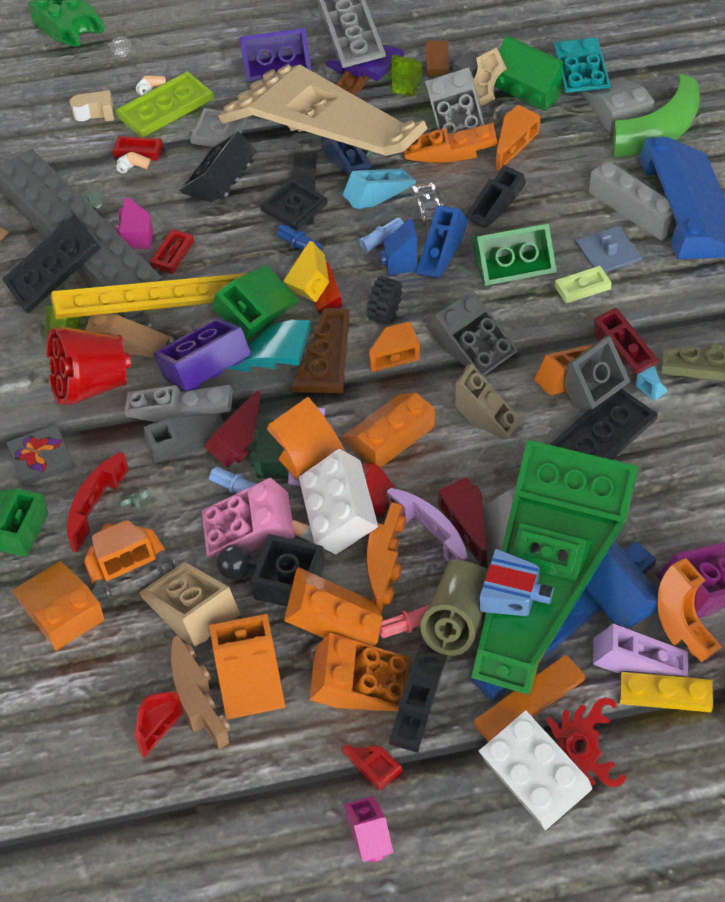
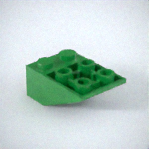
M265 265L234 279L215 294L212 308L223 320L241 327L247 342L300 300Z
M21 489L0 491L1 552L27 558L48 516V510L42 494Z

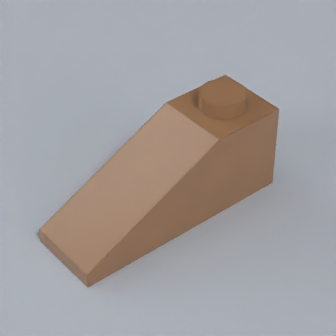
M117 314L91 315L85 329L87 331L121 335L124 352L136 356L155 357L153 353L167 346L170 340L169 336Z

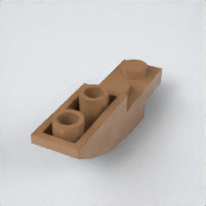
M177 635L172 640L171 667L183 713L193 733L205 727L218 749H221L230 744L227 734L230 731V727L222 714L217 716L213 710L215 704L209 695L210 689L208 685L211 677L203 664L198 666L194 660L197 657L192 646L189 643L184 644Z

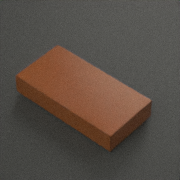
M426 41L427 76L449 74L447 41Z

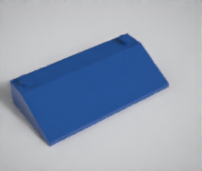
M669 137L646 138L639 160L645 175L659 176L677 225L671 239V244L677 259L725 258V197L707 154Z

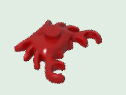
M606 697L599 699L585 719H582L586 711V706L580 705L574 714L572 722L569 710H564L561 729L552 718L548 717L546 719L557 740L558 746L585 774L591 786H594L596 783L588 774L589 771L594 772L609 787H619L627 780L626 775H620L616 780L611 779L609 775L610 770L615 768V762L598 763L599 757L602 756V751L599 746L600 733L594 729V725L596 723H610L609 717L603 716L602 708L606 705L616 708L617 703L613 699Z

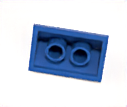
M614 541L585 590L613 624L628 629L658 612V590L619 544Z

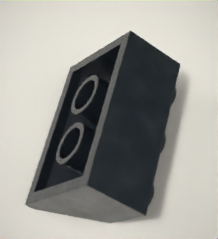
M239 131L233 133L211 148L179 191L182 194L210 203L219 198L223 200L230 194V186L236 184L241 179L242 170H246L253 163L251 158L257 150Z

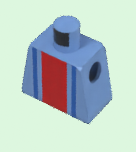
M495 549L480 594V611L527 616L530 613L533 600L546 604L551 603L554 587L539 583L540 568L537 565Z

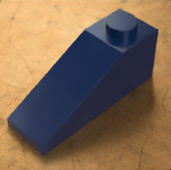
M322 136V148L329 160L349 175L352 171L371 168V164L361 148Z

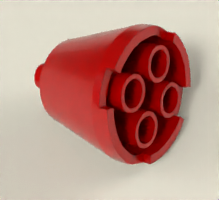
M69 327L50 329L46 345V357L50 358L49 365L51 375L48 377L53 396L58 404L74 405L127 385L126 369L131 367V358L129 353L124 352L121 335Z

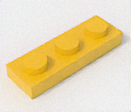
M621 672L620 704L711 712L713 708V680Z

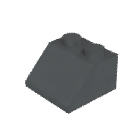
M606 336L569 363L564 387L574 407L594 409L630 382L611 336Z

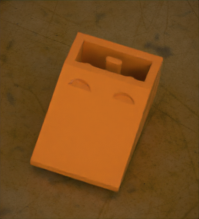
M263 614L209 625L226 720L286 708L268 615Z
M329 633L315 647L309 700L342 709L398 711L408 679L410 657Z

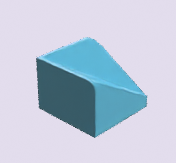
M654 366L637 374L636 387L652 400L656 401L666 393L667 389L660 382Z

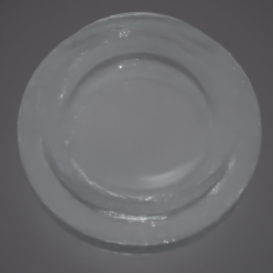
M117 37L112 40L110 49L112 54L124 57L132 51V44L126 37Z

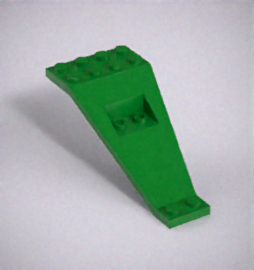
M527 440L501 551L537 565L540 568L539 583L553 586V596L550 604L533 600L530 613L527 616L486 613L471 678L527 695L532 693L539 662L627 521L639 466ZM534 542L540 546L538 553L532 551V544ZM561 550H565L568 554L565 561L559 557Z

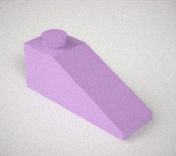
M612 624L593 638V664L620 674L621 672L688 678V651L616 624Z

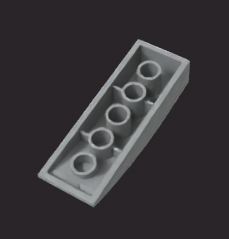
M317 0L330 40L343 68L386 57L365 0Z

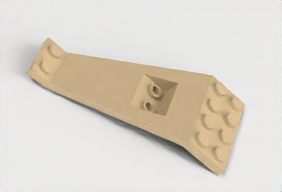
M300 64L293 67L286 65L277 72L274 69L263 74L262 80H258L250 85V90L240 93L237 96V101L230 102L224 106L225 111L218 116L222 124L254 115L287 125L291 131L297 129L299 132L307 131L385 156L404 152L428 129L424 120L415 123L413 120L402 123Z

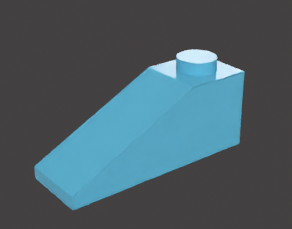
M402 168L352 171L342 196L354 208L375 207L415 185L416 180Z

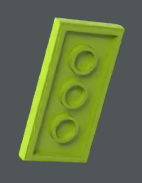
M187 71L121 106L115 112L121 121L140 138H143L213 100L214 93Z

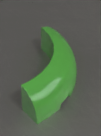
M680 74L678 90L665 106L642 117L615 120L613 137L614 157L640 155L646 138L669 137L676 140L682 136L692 125L693 119L698 113L700 88L697 81L688 75Z

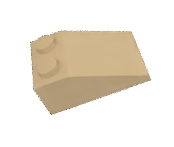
M186 562L181 563L139 592L146 603L180 638L194 647L205 642L211 636L209 625L232 621L240 615V611L228 586Z

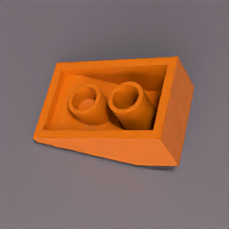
M61 561L12 590L14 596L55 651L105 621L99 601L86 584Z

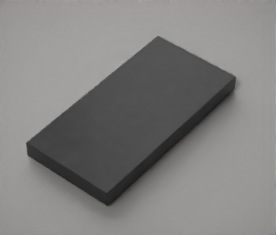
M73 214L2 280L23 310L29 314L52 291L58 288L100 250L101 247L81 220Z
M621 388L594 409H589L549 445L613 460L657 420L658 413Z

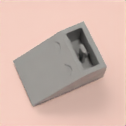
M469 67L425 81L438 130L447 128L449 135L485 125L476 84Z

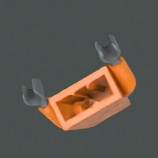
M129 520L122 521L116 525L105 524L100 532L92 536L93 546L88 549L84 560L91 584H95L92 591L93 595L98 601V597L102 592H107L109 600H112V593L109 587L103 584L104 579L106 582L155 560V556L159 559L158 570L162 575L166 574L163 564H170L173 569L175 568V558L170 554L164 553L165 548L155 532L150 528L135 526Z

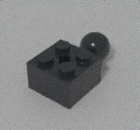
M271 534L268 535L259 559L252 558L250 551L240 544L225 546L217 556V568L222 576L230 580H240L248 574H252L251 585L255 600L286 607L288 606L296 569L302 568L321 577L325 567L323 546Z

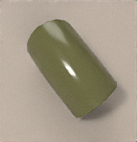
M463 560L448 561L435 595L421 620L422 636L424 641L433 650L440 654L454 656L464 653L471 647L487 613L480 611V594L488 573L486 568Z

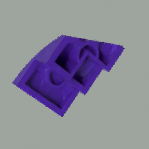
M382 45L386 57L345 68L342 67L337 57L326 61V66L341 75L348 71L358 78L365 74L378 81L404 58V51L393 46Z

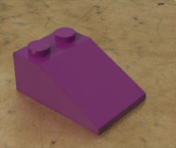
M725 542L673 554L656 576L661 582L672 564L687 558L705 579L695 595L696 614L698 618L710 616L725 607Z

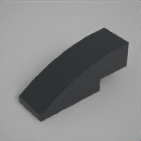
M503 165L495 179H489L465 215L466 218L484 228L492 224L511 205L525 186L524 174Z

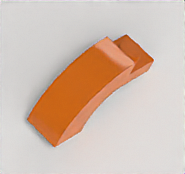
M684 558L672 564L663 576L658 591V613L662 627L672 644L675 646L684 641L691 654L703 662L716 654L722 646L701 623L696 614L695 595L705 579L688 559Z

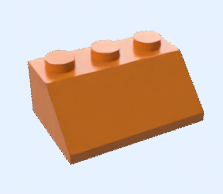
M417 393L398 394L342 435L340 441L366 463H373L383 467L435 427V407Z
M302 568L296 569L284 618L285 622L322 638H325L329 633H333L371 646L378 643L383 617L373 600Z

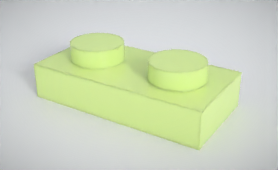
M598 266L555 280V288L565 304L610 290L612 282L602 267Z

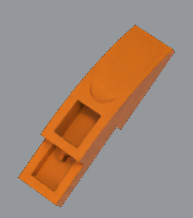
M494 123L449 135L447 128L422 134L404 151L405 159L443 163L477 158V150L498 145Z
M392 502L384 525L378 523V527L370 532L367 547L369 590L372 600L382 615L386 604L391 605L394 596L392 585L394 581H399L402 571V565L398 564L397 549L399 539H397L398 533H403L406 517L402 516V505Z

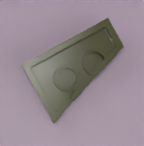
M711 344L709 349H698L694 346L663 349L661 374L725 381V347H722L721 344Z

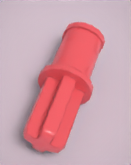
M429 605L410 612L403 610L400 615L382 620L380 637L387 638L405 631L411 633L412 629L421 626V620Z

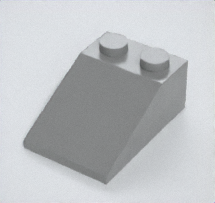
M623 77L609 80L611 88L581 91L610 134L614 133L615 120L634 119L653 112L654 100L643 86Z

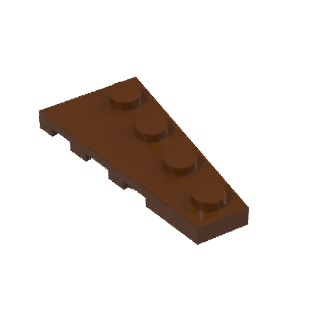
M324 308L314 331L313 340L307 347L304 361H301L298 368V375L291 384L292 392L344 393L350 320L349 309Z

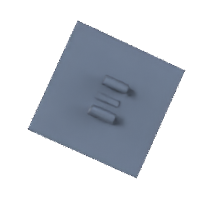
M619 226L575 240V243L593 268L601 266L604 272L642 260L640 254Z

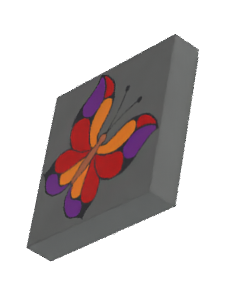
M57 424L6 442L23 486L74 468Z

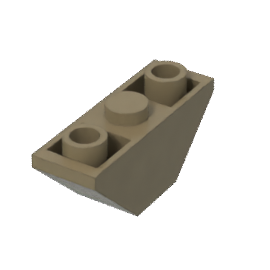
M472 363L468 364L456 382L455 407L471 425L502 438H509L521 419Z

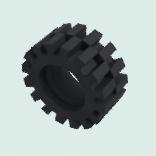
M379 276L375 280L374 286L371 288L372 292L368 297L370 298L369 302H367L368 309L366 314H368L367 318L369 320L390 325L393 322V318L396 317V311L399 310L398 305L401 303V281Z

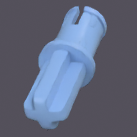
M396 218L383 227L377 226L376 230L359 239L360 246L368 253L384 243V240L404 222L401 218Z
M219 467L212 469L209 476L211 482L229 489L231 494L242 492L256 485V483L244 479L240 473L235 475Z

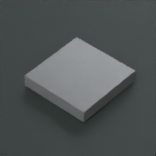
M204 108L190 137L191 144L213 147L237 131L242 134L247 117L222 124L218 116L223 110Z

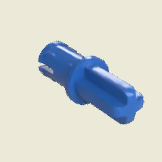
M286 224L278 227L277 236L292 244L294 249L299 248L303 251L309 241H312L321 250V243L307 237L305 232H298Z

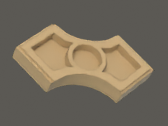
M497 47L476 58L478 69L474 81L481 106L495 99V81L507 69Z

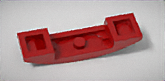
M119 452L99 465L88 476L75 495L67 519V536L73 552L78 553L91 532L87 518L106 487L116 490L128 472L129 468L125 453Z

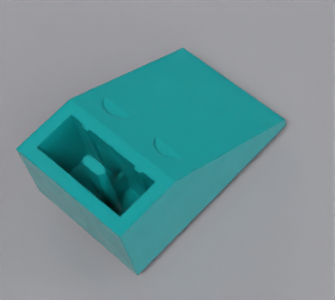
M598 37L554 42L552 56L563 61L561 86L565 93L611 88Z

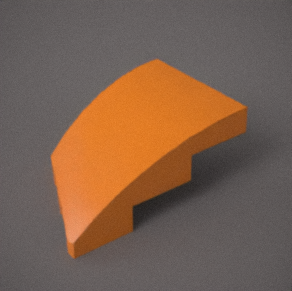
M309 397L285 412L267 427V430L284 448L279 457L280 462L296 479H299V476L338 449L345 451L336 433Z

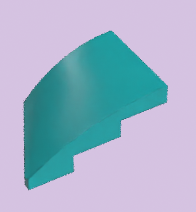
M289 320L267 327L248 344L251 355L245 357L242 363L230 366L228 369L251 372L253 366L275 369L276 363L299 366L310 330V320Z

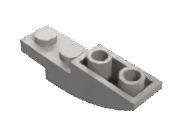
M177 385L128 392L124 413L128 417L160 422L169 418L231 412L233 390L230 385L180 392Z

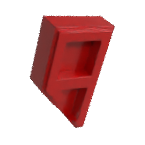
M344 745L341 747L342 753L379 791L402 773V766L382 746L361 748Z

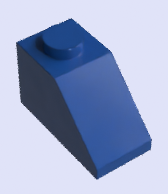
M413 219L407 220L384 240V251H380L382 266L387 267L388 275L417 271V235Z

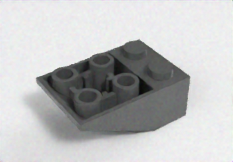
M473 290L436 314L426 325L443 349L465 367L472 363L482 376L518 352L517 348Z

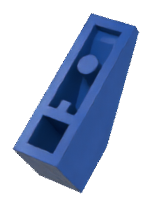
M437 205L416 272L418 275L441 278L462 242L468 219L460 209Z

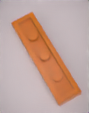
M565 654L535 676L531 694L527 695L517 691L512 692L476 718L474 726L490 742L525 710L532 718L583 682L585 674Z

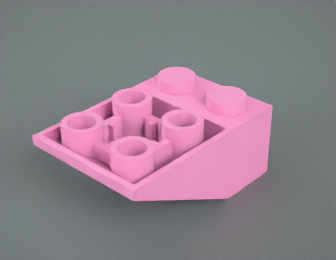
M272 478L202 510L206 553L209 558L218 556L219 552L230 544H240L249 551L263 550L269 534L289 539L295 538L288 492Z

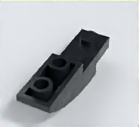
M420 644L399 703L398 713L389 738V745L416 753L419 752L448 655L440 654L430 646Z

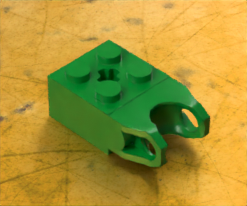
M31 0L28 2L33 23L57 42L60 41L63 44L77 47L81 45L79 34L83 32L100 34L105 31L103 21L96 14L94 7L85 0Z

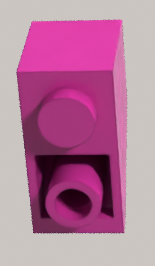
M124 198L123 208H119V221L121 223L116 226V232L133 249H151L154 233L151 215L130 198Z

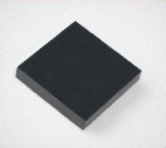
M291 178L261 203L260 207L264 213L295 230H299L328 204L325 196Z

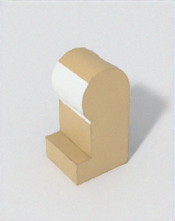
M110 90L78 94L70 99V106L75 120L86 121L90 118L104 117L105 121H114V105Z

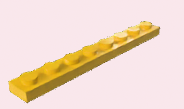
M248 273L52 291L51 300L55 319L213 303L215 294L234 279Z

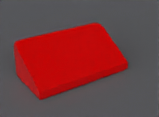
M326 262L329 283L317 302H314L318 313H322L324 308H342L341 293L329 262Z

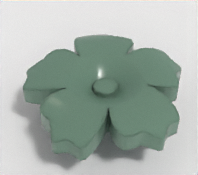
M85 191L81 195L94 210L98 211L103 207L102 201L104 197L102 193H94L92 196L90 191Z

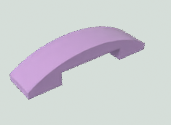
M394 488L387 490L388 508H390L391 502L401 504L402 516L406 517V523L415 518L443 543V558L447 562L450 560L467 561L466 549L459 533L439 510L411 493Z

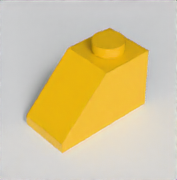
M309 241L283 282L295 294L316 303L328 285L329 279L325 254L314 242Z

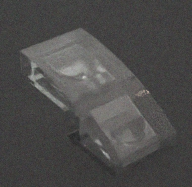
M429 182L412 185V194L417 202L418 213L422 220L433 219L437 205L444 206L436 183Z

